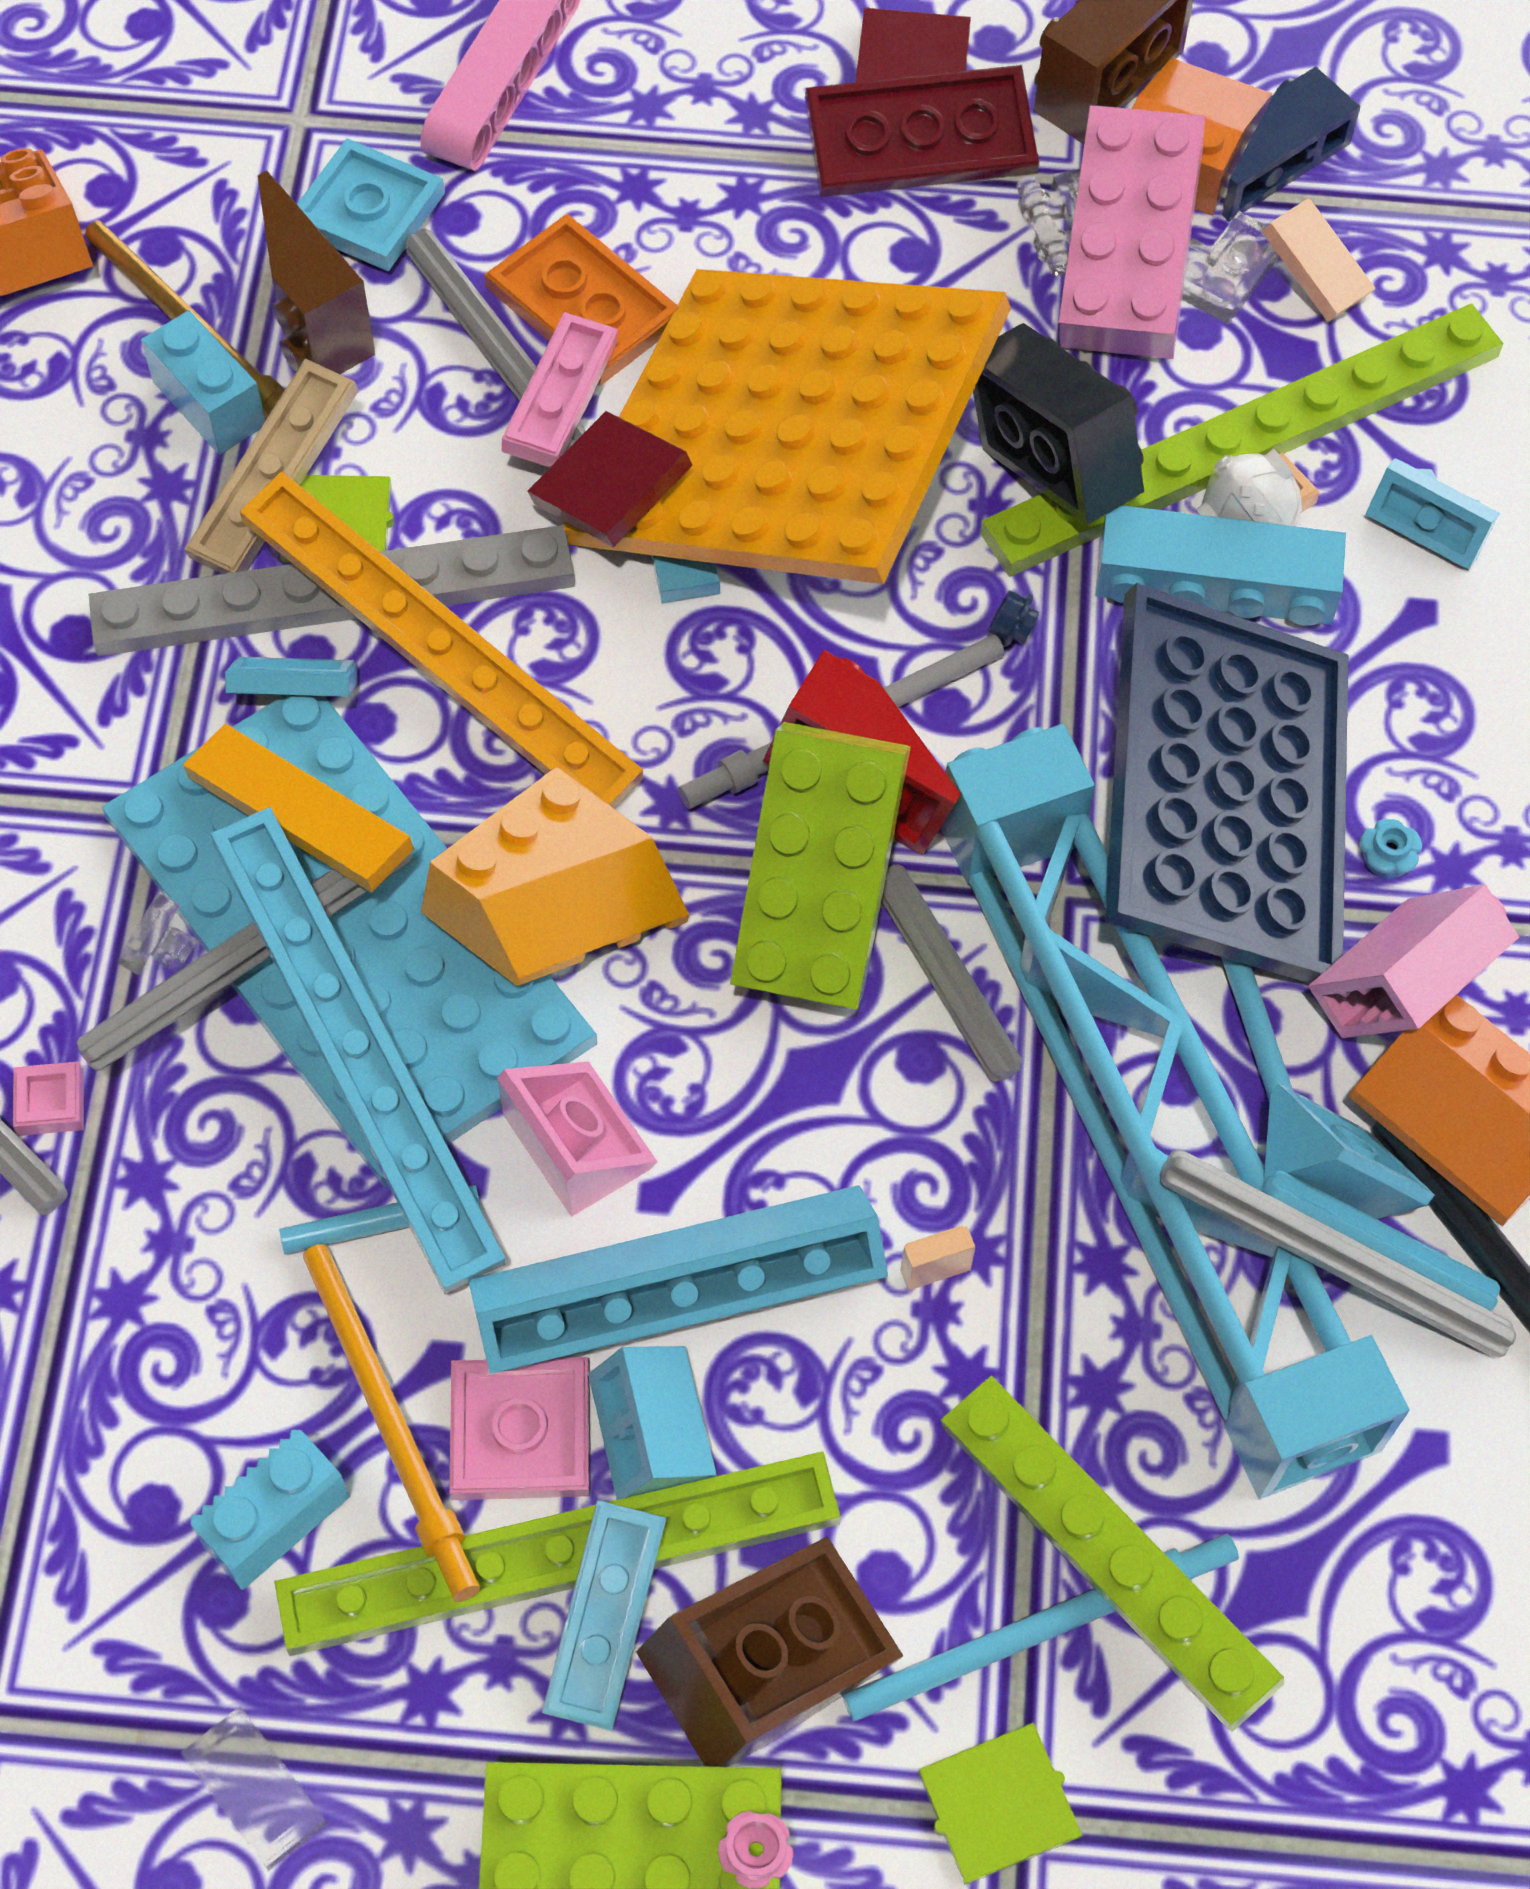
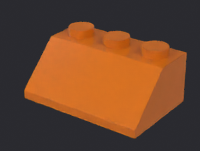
M1456 994L1419 1029L1404 1030L1353 1088L1348 1097L1503 1227L1530 1200V1054Z

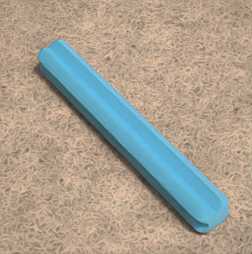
M1276 1170L1265 1180L1262 1192L1489 1311L1495 1308L1500 1292V1286L1497 1281L1282 1170Z

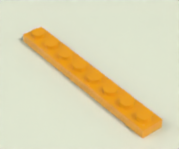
M283 471L240 510L242 522L545 775L555 767H558L613 809L643 780V769Z

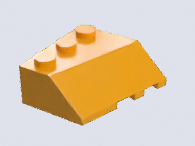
M555 767L430 862L421 913L516 986L584 961L585 953L612 943H616L621 948L639 941L641 933L663 924L669 930L687 923L689 918L687 908L653 838L558 767Z

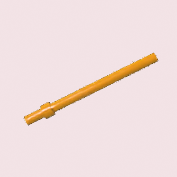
M314 1245L303 1253V1260L419 1520L415 1526L416 1534L426 1556L435 1557L453 1600L456 1602L468 1600L480 1591V1586L461 1546L465 1540V1535L454 1511L445 1509L327 1245Z

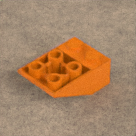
M21 148L4 154L0 158V296L93 267L72 202L43 149L33 151L29 148Z

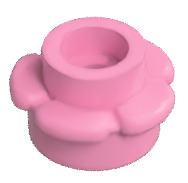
M749 1811L735 1816L726 1827L728 1834L719 1843V1860L726 1872H733L736 1875V1880L740 1885L751 1889L764 1888L773 1877L781 1878L786 1874L792 1863L793 1849L787 1843L789 1830L782 1820L769 1813L762 1815ZM752 1843L762 1845L763 1853L760 1856L754 1857L749 1853L748 1849Z

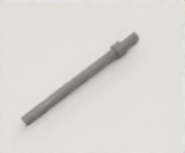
M991 635L883 688L896 706L900 707L1003 657V645L996 635ZM771 742L747 754L743 750H739L719 760L718 768L679 786L678 793L687 809H691L728 790L736 794L756 784L758 781L757 776L767 772L769 769V765L762 761Z

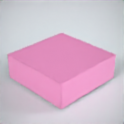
M80 1062L14 1067L13 1128L18 1136L84 1130V1070Z

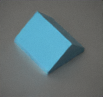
M1279 1083L1270 1093L1264 1180L1276 1170H1282L1375 1219L1427 1206L1435 1196L1368 1130Z

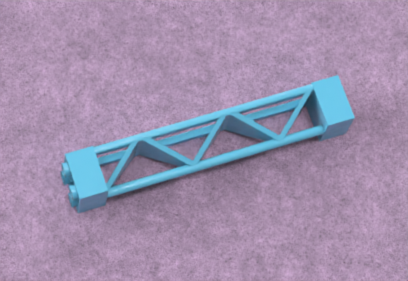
M1063 723L1045 730L1042 728H1031L1021 732L1010 742L989 749L975 747L962 752L953 761L947 762L946 774L961 795L940 829L967 886L971 885L1225 1420L1224 1428L1258 1499H1263L1382 1452L1410 1409L1373 1335L1371 1334L1351 1342L1311 1262L1166 1188L1161 1182L1160 1170L1168 1155L1155 1147L1150 1134L1176 1050L1240 1180L1262 1191V1186L1265 1182V1168L1149 936L1115 925L1148 992L1146 994L1050 930L1048 926L1071 852L1075 848L1105 907L1107 901L1109 856L1088 816L1095 784L1065 724ZM1052 857L1035 900L1020 867ZM994 876L998 877L1026 936L1025 941H1023L993 879ZM1054 1004L1059 1005L1129 1150L1128 1156H1126ZM1092 1016L1164 1038L1141 1115ZM1156 1217L1162 1219L1165 1228L1177 1250V1253L1189 1275V1278L1201 1300V1303L1213 1325V1328L1224 1348V1351L1236 1373L1237 1377L1235 1382L1206 1324V1321L1195 1301V1298L1183 1276V1273L1172 1253V1250L1161 1230V1227ZM1196 1231L1273 1257L1249 1337H1247ZM1288 1275L1326 1352L1265 1375L1263 1368L1286 1276Z

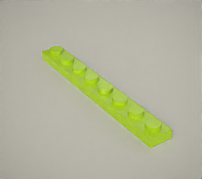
M824 1451L607 1502L666 1518L653 1569L840 1525L841 1519ZM596 1505L466 1535L461 1546L480 1586V1591L472 1598L461 1602L453 1600L435 1557L426 1556L422 1546L276 1580L274 1584L286 1651L289 1656H294L573 1589Z

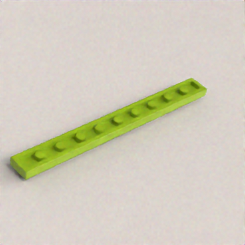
M1473 303L1465 305L1141 449L1144 457V462L1141 465L1144 492L1126 502L1123 506L1156 510L1163 509L1205 490L1214 472L1215 464L1225 456L1231 455L1233 457L1241 454L1266 455L1273 448L1278 454L1282 452L1285 454L1498 358L1504 342ZM1042 493L983 519L980 535L1007 575L1011 577L1100 537L1105 515L1087 525Z

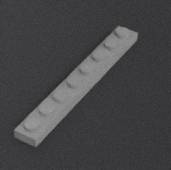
M565 525L379 551L445 606L575 587L566 531L563 530ZM293 564L88 593L93 645L98 657L358 619Z

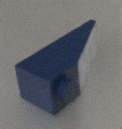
M1316 66L1296 79L1292 77L1281 83L1275 90L1271 101L1230 177L1222 216L1228 222L1232 221L1349 146L1361 106Z

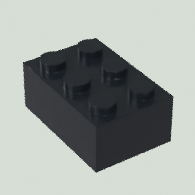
M1021 323L998 336L973 390L983 450L1087 525L1144 492L1141 465L1144 462V457L1138 444L1135 417L1137 416V405L1129 390L1122 385L1115 384L1094 370L1088 362L1079 360L1059 347L1052 338L1044 337L1025 323Z

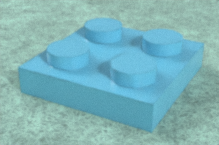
M346 138L297 205L335 249L389 271L406 248L405 241L410 234L417 233L445 194L444 181L439 176Z

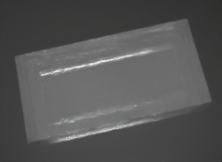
M241 1706L181 1752L268 1872L328 1825Z

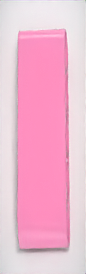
M499 0L429 111L421 133L422 152L474 171L479 169L572 19L581 0Z

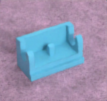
M685 1346L621 1347L588 1373L617 1500L717 1475Z

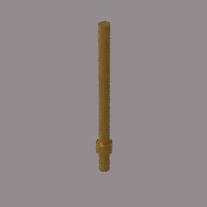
M96 220L89 224L85 231L86 238L171 320L188 310L198 318L257 382L264 416L268 417L285 391V388L272 376H263L102 221Z

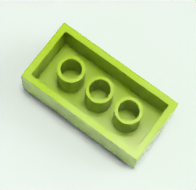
M788 722L782 723L776 729L730 980L731 985L858 1009L864 995L911 746Z
M486 1762L479 1889H751L740 1885L733 1872L728 1873L723 1869L718 1854L719 1843L728 1834L726 1831L728 1823L741 1813L749 1811L762 1815L769 1813L781 1820V1768ZM752 1843L749 1846L748 1850L752 1856L758 1857L763 1853L761 1844ZM773 1877L766 1887L758 1889H780V1878Z

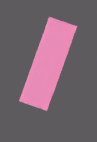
M566 312L563 313L502 437L501 452L547 467H551L565 453L616 347L618 329Z

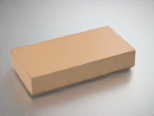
M1310 198L1272 221L1262 231L1327 322H1330L1357 304L1376 289Z

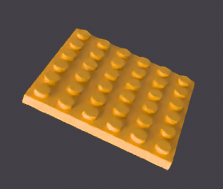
M696 269L677 305L679 309L672 314L619 415L620 418L685 450L693 466L614 548L564 521L562 525H565L563 530L566 531L568 545L884 584L1011 310L1006 292Z

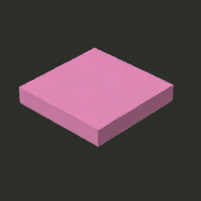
M588 1357L555 1358L494 1374L489 1373L487 1360L451 1361L449 1490L451 1500L590 1496Z

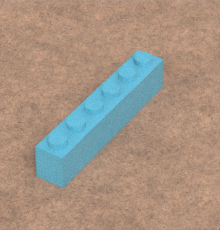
M857 1185L468 1279L489 1373L494 1374L888 1277L878 1215L861 1186Z

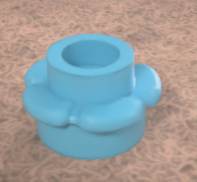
M1382 819L1376 822L1374 828H1368L1364 831L1360 839V848L1363 852L1362 856L1366 867L1373 874L1390 879L1400 877L1417 866L1419 862L1417 854L1422 850V842L1414 829L1407 828L1399 820ZM1392 842L1396 844L1397 849H1390L1386 844Z

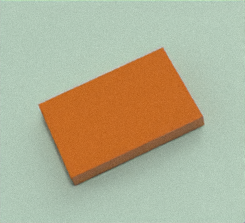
M568 213L484 274L485 287L549 342L564 312L618 329V342L598 382L600 386L655 345L664 332L672 314L679 309L675 302Z

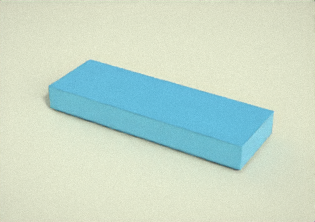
M597 1500L542 1713L612 1731L666 1521L665 1517Z

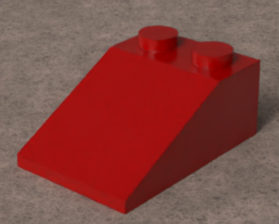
M823 649L789 704L780 725L788 722L911 746L894 837L895 840L923 855L961 793L880 682L867 675L854 661L847 658H838ZM774 738L762 761L767 765L770 764Z

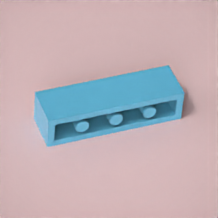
M1121 505L1107 513L1104 518L1100 538L1095 596L1112 598L1117 602L1124 603V594L1136 583L1222 612L1232 613L1241 618L1260 616L1291 620L1300 625H1332L1343 593L1346 532Z

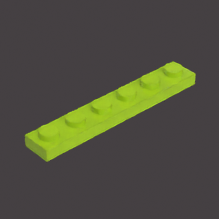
M992 1375L941 1419L943 1429L1231 1733L1284 1685V1676Z

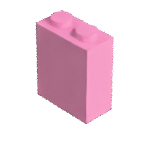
M1486 884L1409 898L1308 987L1341 1038L1419 1029L1511 946L1519 936L1506 917V910L1503 904L1490 892Z

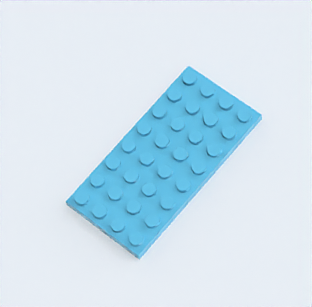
M284 695L232 727L410 836L414 850L411 852L412 859L410 863L385 879L372 893L367 891L328 919L446 1145H449L502 1109L497 1077L504 1069L570 1063L597 1045V1033L549 974L516 986L421 913L429 864L444 852L447 847L325 696ZM198 747L103 805L102 810L106 820L204 950L208 952L253 922L211 838L212 832L244 819L248 815L188 778L183 764L200 748ZM288 841L310 883L333 869ZM269 957L233 981L231 986L385 1188L388 1184L279 971L272 958Z

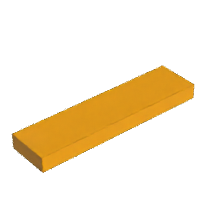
M226 723L183 764L189 779L248 816L271 807L288 841L371 893L414 850L408 834Z

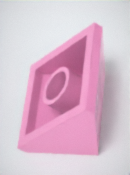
M589 1061L504 1069L497 1077L503 1116L571 1217L648 1172L658 1162Z

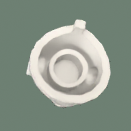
M1273 448L1266 455L1241 454L1233 457L1231 455L1219 459L1213 468L1214 472L1207 484L1204 503L1196 509L1200 515L1297 526L1302 512L1300 489L1293 477V472Z

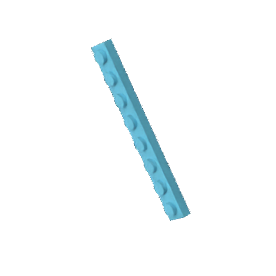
M271 807L212 832V843L444 1295L467 1284L468 1279L483 1276L505 1265V1256Z

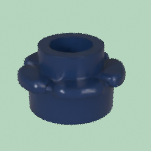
M1009 590L998 607L989 626L988 633L996 635L1001 639L1003 647L1006 648L1013 640L1023 644L1033 629L1039 616V611L1031 608L1032 594L1028 593L1023 597Z

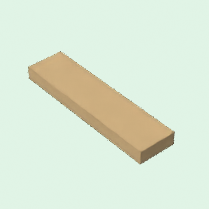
M304 359L184 550L190 559L221 574L247 571L265 541L242 522L240 510L281 471L298 485L302 483L359 392L355 381Z

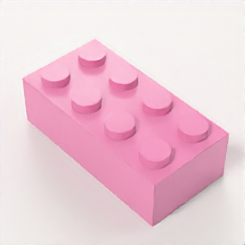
M1090 105L1058 322L1061 348L1174 359L1204 145V115Z

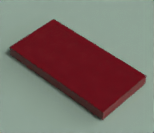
M1022 65L805 88L804 98L820 197L1031 175L1038 172L1040 164Z

